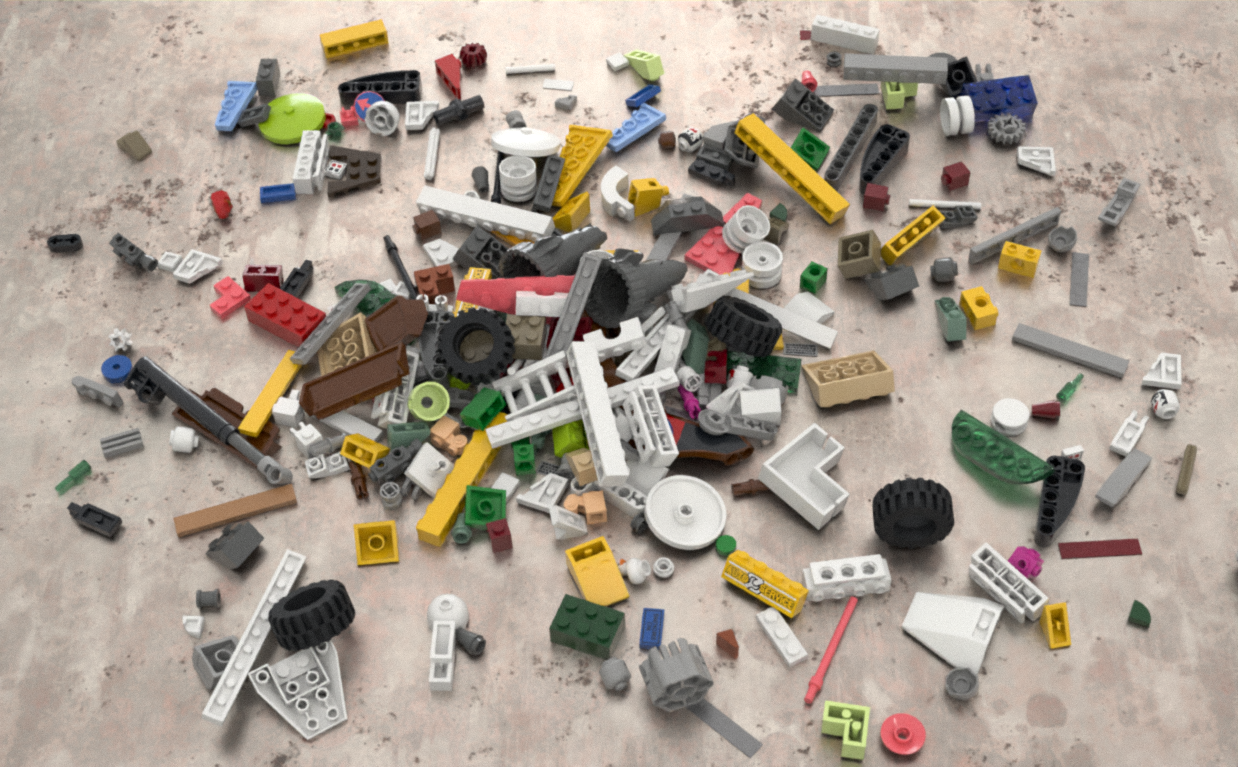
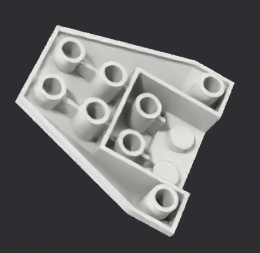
M746 269L730 272V276L729 274L713 276L712 280L702 283L694 282L684 287L683 284L671 286L672 290L667 291V295L670 301H676L680 312L705 308L753 277L754 273H747Z
M916 592L902 628L953 667L970 668L978 675L987 646L1005 606L986 598Z
M331 640L323 642L319 646L301 650L270 667L267 663L248 673L257 693L307 741L347 720L338 655Z

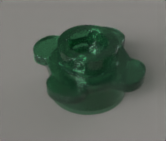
M331 122L328 124V131L325 134L332 137H341L344 126L339 122Z

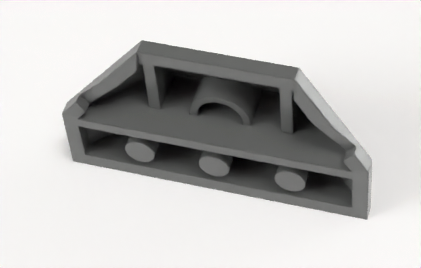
M757 116L765 124V118ZM738 120L728 126L724 153L737 164L757 169L759 156L734 133L739 122Z
M702 196L666 200L651 219L653 235L711 229L716 226L724 227L725 225L722 212Z

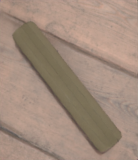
M1188 444L1186 446L1176 488L1178 494L1186 495L1189 489L1197 453V446Z

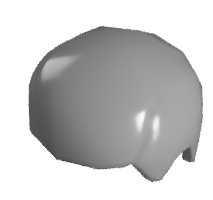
M1061 225L1053 229L1048 235L1049 246L1054 251L1061 253L1070 251L1077 241V232L1072 226L1066 228Z
M970 668L953 669L945 678V688L955 699L968 700L978 691V675Z

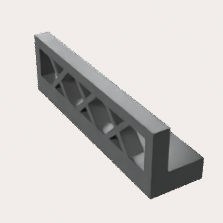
M548 155L531 212L537 213L538 209L550 212L565 158Z

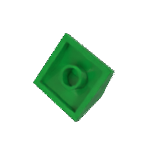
M803 127L790 148L813 170L817 171L831 147Z
M466 486L465 525L479 530H487L486 523L506 518V490Z

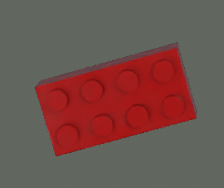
M269 283L244 306L249 322L298 348L326 317L325 312Z

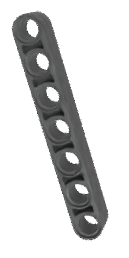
M874 104L863 106L824 174V180L836 191L839 190L876 125L878 107Z

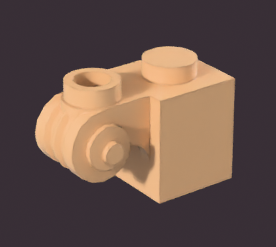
M443 415L430 429L431 443L435 447L446 450L454 457L463 454L464 447L468 444V441L464 435H461L459 423Z
M603 490L582 493L583 496L570 494L566 497L564 509L579 514V512L584 513L587 525L607 522Z

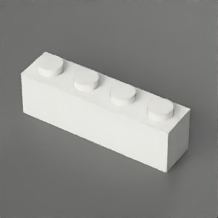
M816 15L812 23L811 40L874 54L878 46L880 29Z

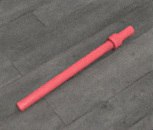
M850 597L816 674L809 681V689L804 698V701L808 704L813 702L817 691H820L824 683L823 677L858 602V599L855 597Z

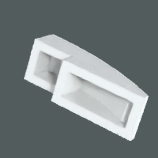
M434 621L429 675L431 691H452L455 660V621Z

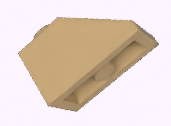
M581 448L565 454L579 486L598 480L590 450Z

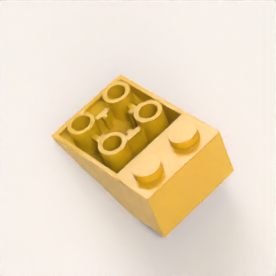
M604 536L565 550L566 565L584 600L607 607L629 598V593L613 553Z

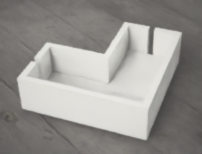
M814 423L763 463L758 479L819 530L831 517L833 518L844 509L850 494L825 474L840 461L845 447L833 437H830L823 450L822 448L828 433Z

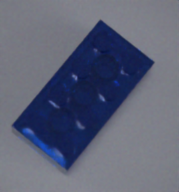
M1029 75L964 83L959 94L960 96H969L971 98L974 108V122L988 121L994 118L995 115L1000 117L1001 113L1005 116L1008 113L1011 116L1032 115L1038 104Z

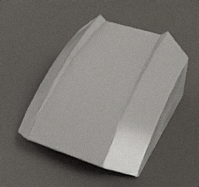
M231 635L194 647L192 655L194 670L202 679L206 689L216 688L240 641L236 636Z

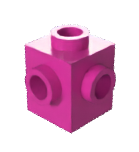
M1025 546L1017 547L1008 560L1027 579L1036 578L1043 569L1041 566L1044 561L1040 558V554L1034 549H1028Z

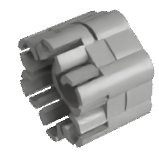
M685 638L677 639L682 653L679 652L675 641H672L668 644L672 657H670L666 645H660L658 648L663 657L661 660L655 646L648 651V659H645L639 665L653 705L668 712L700 702L714 684L699 646L688 644Z

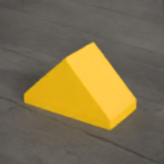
M1062 602L1044 606L1039 623L1049 648L1071 645L1066 603Z

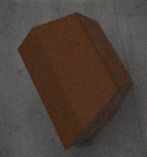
M397 295L365 319V323L378 352L400 342H403L406 346L421 335L428 312L423 300L405 299L402 295Z

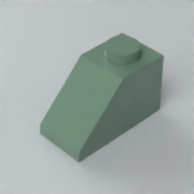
M427 422L388 424L387 447L390 448V453L394 448H399L402 445L405 448L408 447L410 442L416 438L422 443L430 435V428Z

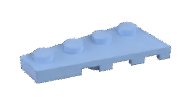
M227 82L228 89L224 92L225 99L221 102L222 109L218 112L215 122L216 130H233L242 110L246 109L258 90L256 82Z
M642 103L638 111L635 110L631 113L632 117L629 120L625 119L622 122V126L612 132L613 136L606 147L618 152L664 122L666 114L646 103Z

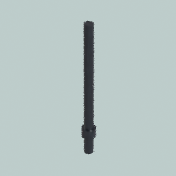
M498 151L494 191L491 196V202L501 204L502 199L500 195L499 165L504 160V153Z
M386 235L383 238L386 250L392 256L412 300H416L418 294L401 261L398 248L392 242L390 236Z

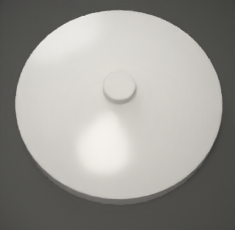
M528 127L510 128L493 133L491 145L496 150L511 155L540 157L557 153L560 150V139L551 133Z
M686 475L667 477L653 486L646 499L644 511L648 526L660 540L675 548L695 550L712 544L720 536L726 522V508L721 496L708 483L695 477Z

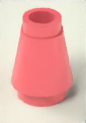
M804 71L801 83L814 92L817 88V81L810 71Z

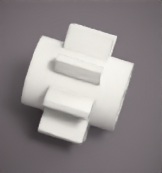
M116 328L113 330L114 334L108 335L111 338L109 345H113L115 351L121 347L125 351L128 349L127 345L133 344L130 340L132 333L128 334L126 328L121 331Z

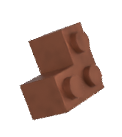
M450 264L413 271L418 295L423 294V300L424 294L427 295L429 304L436 305L435 298L437 296L455 291Z

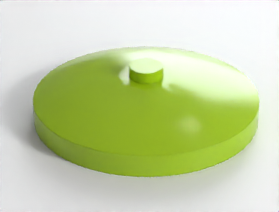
M293 93L278 97L268 103L271 107L269 117L266 121L259 122L258 126L261 134L273 143L295 144L301 142L303 131H319L324 125L326 113L323 104L316 97L309 94Z

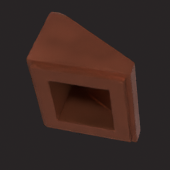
M729 629L718 632L716 634V644L734 659L738 658L739 645L733 630Z

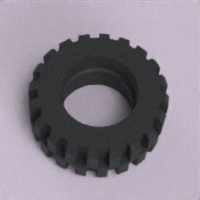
M724 295L716 300L706 321L707 330L714 337H717L719 341L740 352L742 351L755 357H767L770 355L782 333V324L772 314L746 300Z
M472 307L468 308V312L464 310L458 311L459 315L457 317L452 315L449 318L451 322L448 325L444 323L441 328L444 332L438 336L440 344L437 345V350L440 353L439 358L444 367L456 379L466 384L471 383L472 385L479 386L480 383L486 385L490 384L491 379L495 381L500 379L499 374L502 372L505 374L508 370L507 365H512L514 360L512 354H515L516 350L513 345L515 339L508 325L493 311L488 312L485 308L476 310ZM478 330L489 332L494 340L493 349L489 356L477 363L464 361L460 355V346L464 338Z
M911 477L906 478V480H895L894 483H888L884 488H881L873 498L874 530L881 540L886 541L891 546L896 545L898 548L908 547L909 549H914V547L924 548L927 545L932 546L937 544L938 541L944 540L954 527L952 496L942 484L936 483L934 480H924V478L918 477L917 479H912Z
M333 579L328 581L321 580L317 583H310L305 587L302 586L298 590L282 597L270 609L268 621L282 648L288 651H299L300 649L306 650L313 646H319L321 643L327 642L334 636L341 634L354 621L355 609L345 586L341 582Z

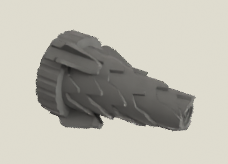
M589 223L562 236L538 238L534 244L532 242H521L502 254L499 261L500 277L513 279L515 277L573 276L577 272L583 253L599 250L600 246L607 240V234L597 226Z
M617 248L612 256L602 258L584 309L589 317L602 327L617 328L620 327V322L636 317L643 324L657 310V306L651 302L655 301L654 298L667 294V291L672 289L671 286L682 282L688 271L687 265L676 260L650 259L641 262L644 257L642 252Z

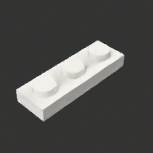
M771 607L756 614V620L789 668L808 659L807 652L777 609Z

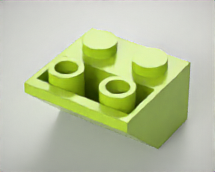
M583 419L552 428L555 456L562 458L563 454L581 448L589 450Z

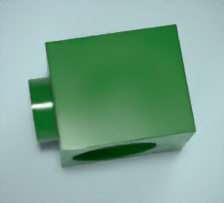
M811 261L800 275V288L816 294L827 281L828 268Z
M533 444L513 445L516 476L536 474Z

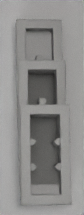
M1134 448L1096 493L1095 498L1114 507L1139 479L1142 471L1150 464L1152 457Z

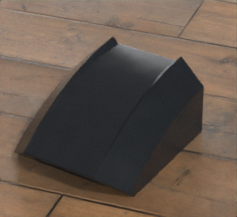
M967 56L948 63L946 84H940L945 93L955 100L960 96L974 97L979 91L980 86Z

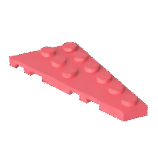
M747 193L723 216L724 224L742 206L750 205L760 209L762 200ZM716 226L711 228L684 255V260L704 271L709 269L722 275L723 273L733 272L741 253L733 251L726 245L722 237L723 227Z
M557 275L556 277L535 276L515 277L513 279L461 280L456 300L516 315V291H535L536 294L542 296L554 295V292L569 293L575 276ZM545 316L546 324L550 325L552 317Z

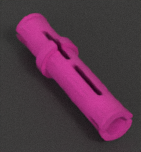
M679 384L677 390L684 402L685 410L689 412L692 419H695V416L698 419V414L702 411L699 408V401L693 396L692 392L687 391L683 385Z

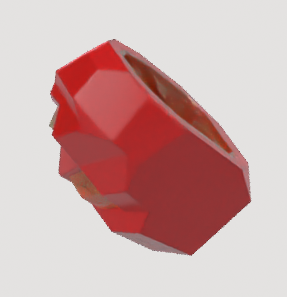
M223 190L212 193L210 200L218 219H226L233 208L228 193Z

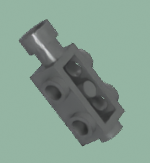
M117 233L109 242L114 248L112 251L120 258L122 256L126 257L125 261L132 267L134 265L140 269L143 267L149 272L157 268V259L153 256H148L123 235Z
M416 438L410 442L408 447L405 448L402 445L399 448H394L389 455L383 459L376 460L375 464L370 467L371 471L368 473L374 483L378 482L382 486L387 482H393L396 477L405 473L413 461L412 458L416 456L422 447L421 442Z

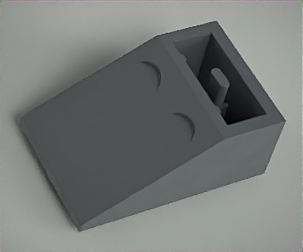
M796 78L772 107V110L784 120L816 131H820L834 111L831 106Z
M477 225L452 259L467 270L470 267L491 269L492 279L501 278L499 261L502 254L509 250V248Z

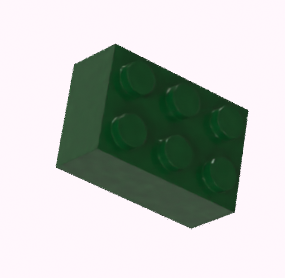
M565 594L549 627L550 641L608 660L612 658L626 627L625 613Z

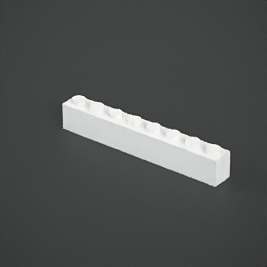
M429 186L423 187L416 201L421 213L433 210L440 219H449L455 223L468 224L471 227L478 225L487 231L494 230L503 235H512L519 239H528L536 242L538 238L551 237L555 229L551 216Z
M572 341L566 355L599 487L623 486L629 477L630 470L626 466L625 451L621 447V436L616 428V417L613 415L612 402L608 397L607 383L604 382L603 367L599 363V352L596 350L594 342Z

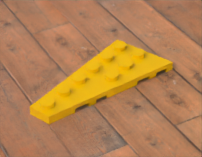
M569 124V134L565 137L566 143L562 147L559 156L565 158L552 206H564L612 138L613 133L611 130Z

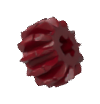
M473 42L471 44L466 43L465 46L461 47L459 57L463 66L475 69V67H481V64L486 63L487 52L484 45H480L479 42L476 44Z

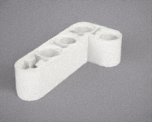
M576 477L571 481V494L583 496L582 493L603 490L604 500L633 518L638 513L644 514L645 517L644 510L647 496L627 483H624L623 486L599 487L598 480L583 486H579Z

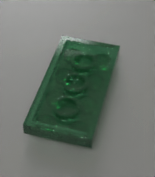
M727 350L726 382L731 369H737V366H744L749 368L748 372L756 376V379H761V376L778 379L783 382V387L788 386V392L797 393L802 359L773 355L755 357L744 352Z

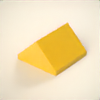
M585 192L567 200L564 206L552 218L556 228L569 233L582 223L590 213L589 193Z
M395 520L353 524L357 565L399 561V536Z

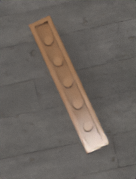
M288 484L174 517L173 519L179 538L297 503L293 485Z

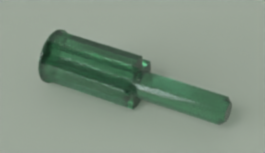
M1079 373L1072 382H1067L1056 394L1057 400L1062 403L1066 402L1076 391V385L1084 378V375Z
M83 459L68 472L69 476L55 487V490L59 492L72 480L76 482L91 469L89 463Z

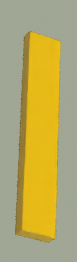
M288 350L238 427L241 434L257 438L272 414L273 405L277 403L279 397H283L302 364H293L290 360L295 351Z

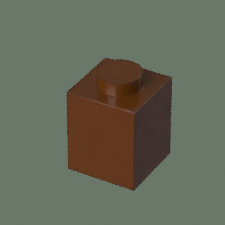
M433 210L413 217V231L415 235H419L422 241L442 233L440 220Z

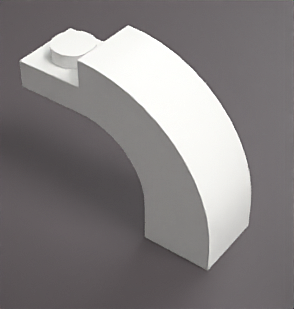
M614 166L605 174L601 182L602 205L611 217L617 213L620 217L630 222L634 219V205L619 195L629 187V176L627 172L618 166Z

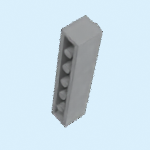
M845 54L843 80L946 84L948 63L947 58L868 54Z

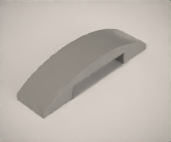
M1123 178L1116 194L1107 208L1103 209L1098 220L1113 226L1118 225L1135 198L1140 184Z

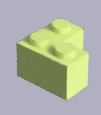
M881 82L886 109L903 108L904 97L917 96L918 83Z
M825 700L821 733L843 736L841 757L864 760L870 707Z

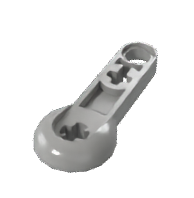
M711 409L702 410L698 414L700 427L711 435L719 436L730 433L771 441L778 431L777 427L768 421L731 414L725 416Z

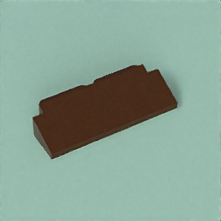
M403 342L397 343L303 384L299 404L309 417L315 415L319 421L401 386V378L410 374L405 344Z
M212 388L210 391L206 390L202 396L189 389L237 429L249 412L248 410L245 414L242 413L244 406L217 388ZM177 405L172 415L257 468L256 464L235 447L225 445ZM270 421L266 422L257 438L240 433L241 437L265 456L272 457L282 448V446L276 443L281 437L278 435L280 428Z

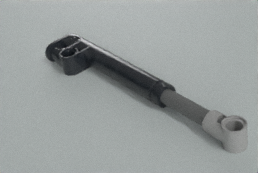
M144 356L136 362L127 376L124 386L129 390L133 389L141 402L159 405L167 396L225 445H232L256 464L257 469L267 477L270 483L285 486L292 481L293 474L290 469L284 468L270 456H265L240 436V431L152 359Z

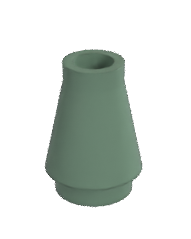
M465 513L457 515V520L451 533L454 541L461 544L468 542L472 536L470 526L464 524Z

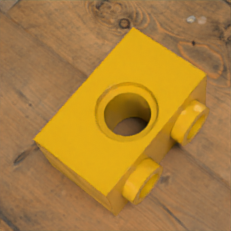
M1005 241L998 269L1034 278L1042 251Z
M980 286L961 291L959 305L973 329L979 330L994 326L999 315L998 309L992 304L989 294L985 292L983 287Z
M356 433L345 436L340 455L370 469L376 460L383 459L389 454L390 448Z

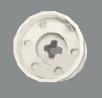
M511 156L500 163L501 194L509 201L522 202L535 196L537 193L536 164L531 158Z
M750 205L742 206L724 225L722 237L730 249L743 254L746 247L750 244L761 242L768 235L770 222L763 211L757 207Z

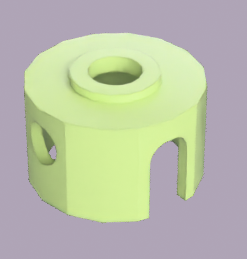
M425 382L411 390L407 406L410 413L416 419L431 422L446 414L450 406V397L442 385L436 382ZM424 397H429L432 400V405L429 408H424L421 404V400Z

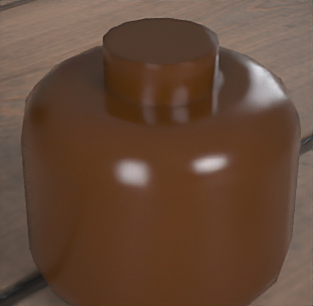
M673 131L662 132L660 138H658L659 145L663 149L674 148L676 146L675 133Z

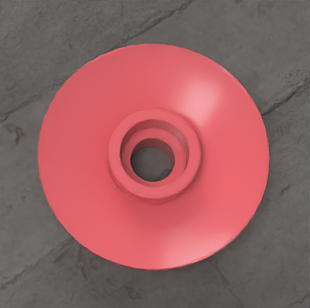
M905 713L891 715L881 726L880 735L882 742L894 753L900 755L913 754L924 745L926 738L925 728L912 715ZM899 736H904L906 739H900Z

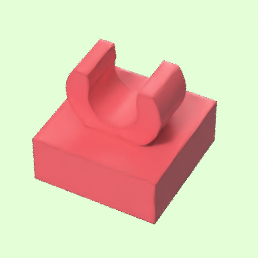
M351 106L349 110H345L342 107L340 111L342 127L359 125L354 107Z

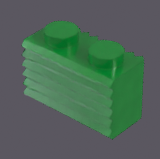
M483 387L474 396V399L463 408L460 416L466 426L484 431L487 425L494 420V417L501 412V409L506 406V403L499 391Z

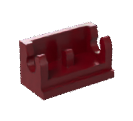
M246 265L242 274L246 292H260L268 283L280 289L281 283H284L282 265Z
M723 349V351H709L707 355L715 356L717 359L715 361H705L704 383L726 384L727 349Z

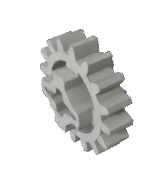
M1001 113L1000 117L995 115L994 118L990 119L987 130L988 134L991 135V139L996 138L997 143L1002 141L1003 144L1006 142L1012 144L1013 141L1018 143L1019 139H1023L1026 128L1025 123H1022V118L1017 119V115L1011 116L1008 113L1005 116Z

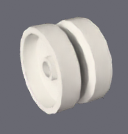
M960 96L956 100L953 97L942 99L940 118L942 129L946 136L957 135L958 131L961 134L972 133L975 117L973 104L969 96Z
M756 242L745 248L742 254V270L746 269L747 273H754V276L749 279L750 286L759 289L769 288L780 281L782 277L783 255L777 246L768 242Z

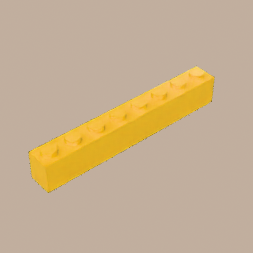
M754 113L739 120L734 133L829 224L845 216L850 204Z
M499 412L494 417V420L487 425V428L508 422L505 418L508 414ZM487 428L484 431L477 429L474 431L472 440L469 444L465 445L462 456L454 464V469L451 473L447 474L444 485L437 490L434 501L427 506L424 517L417 522L416 530L419 540L437 547L442 546L457 520V515L462 513L465 508L466 486L479 485L502 446L492 449L486 433Z

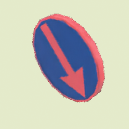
M363 92L354 101L355 114L360 120L365 122L367 109L375 102L385 100L375 92Z

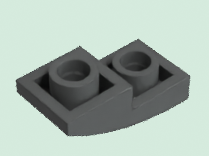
M972 205L955 206L953 211H939L945 217V220L940 224L941 229L963 226L978 219Z

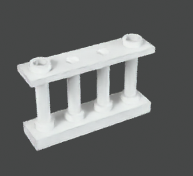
M564 351L516 371L513 375H508L492 382L494 389L497 392L499 391L502 397L505 396L511 411V414L505 416L507 421L577 399L574 385L572 386L566 372L569 363ZM558 372L565 389L554 394L548 376ZM540 380L547 398L536 402L530 384ZM523 388L529 406L518 410L512 392Z

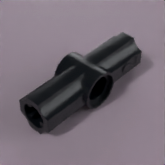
M480 94L464 101L454 99L448 107L433 112V117L438 126L455 119L464 121L470 113L485 108Z

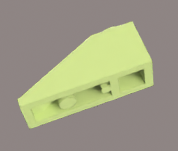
M635 50L623 55L629 61V64L645 79L655 81L660 78L659 76L665 74L660 55L641 50Z

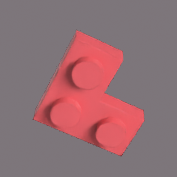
M227 276L213 285L214 290L222 297L211 303L210 309L223 319L250 301L251 297L249 293Z

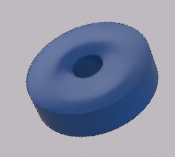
M123 355L112 356L106 359L101 366L104 379L110 383L125 381L133 369L131 360Z

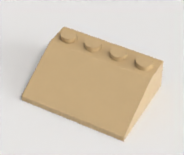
M361 312L340 324L317 351L321 376L378 352L365 323L367 317Z
M874 350L801 365L812 395L820 407L829 408L834 404H848L853 400H867L873 396H886L889 393L895 392L893 370Z

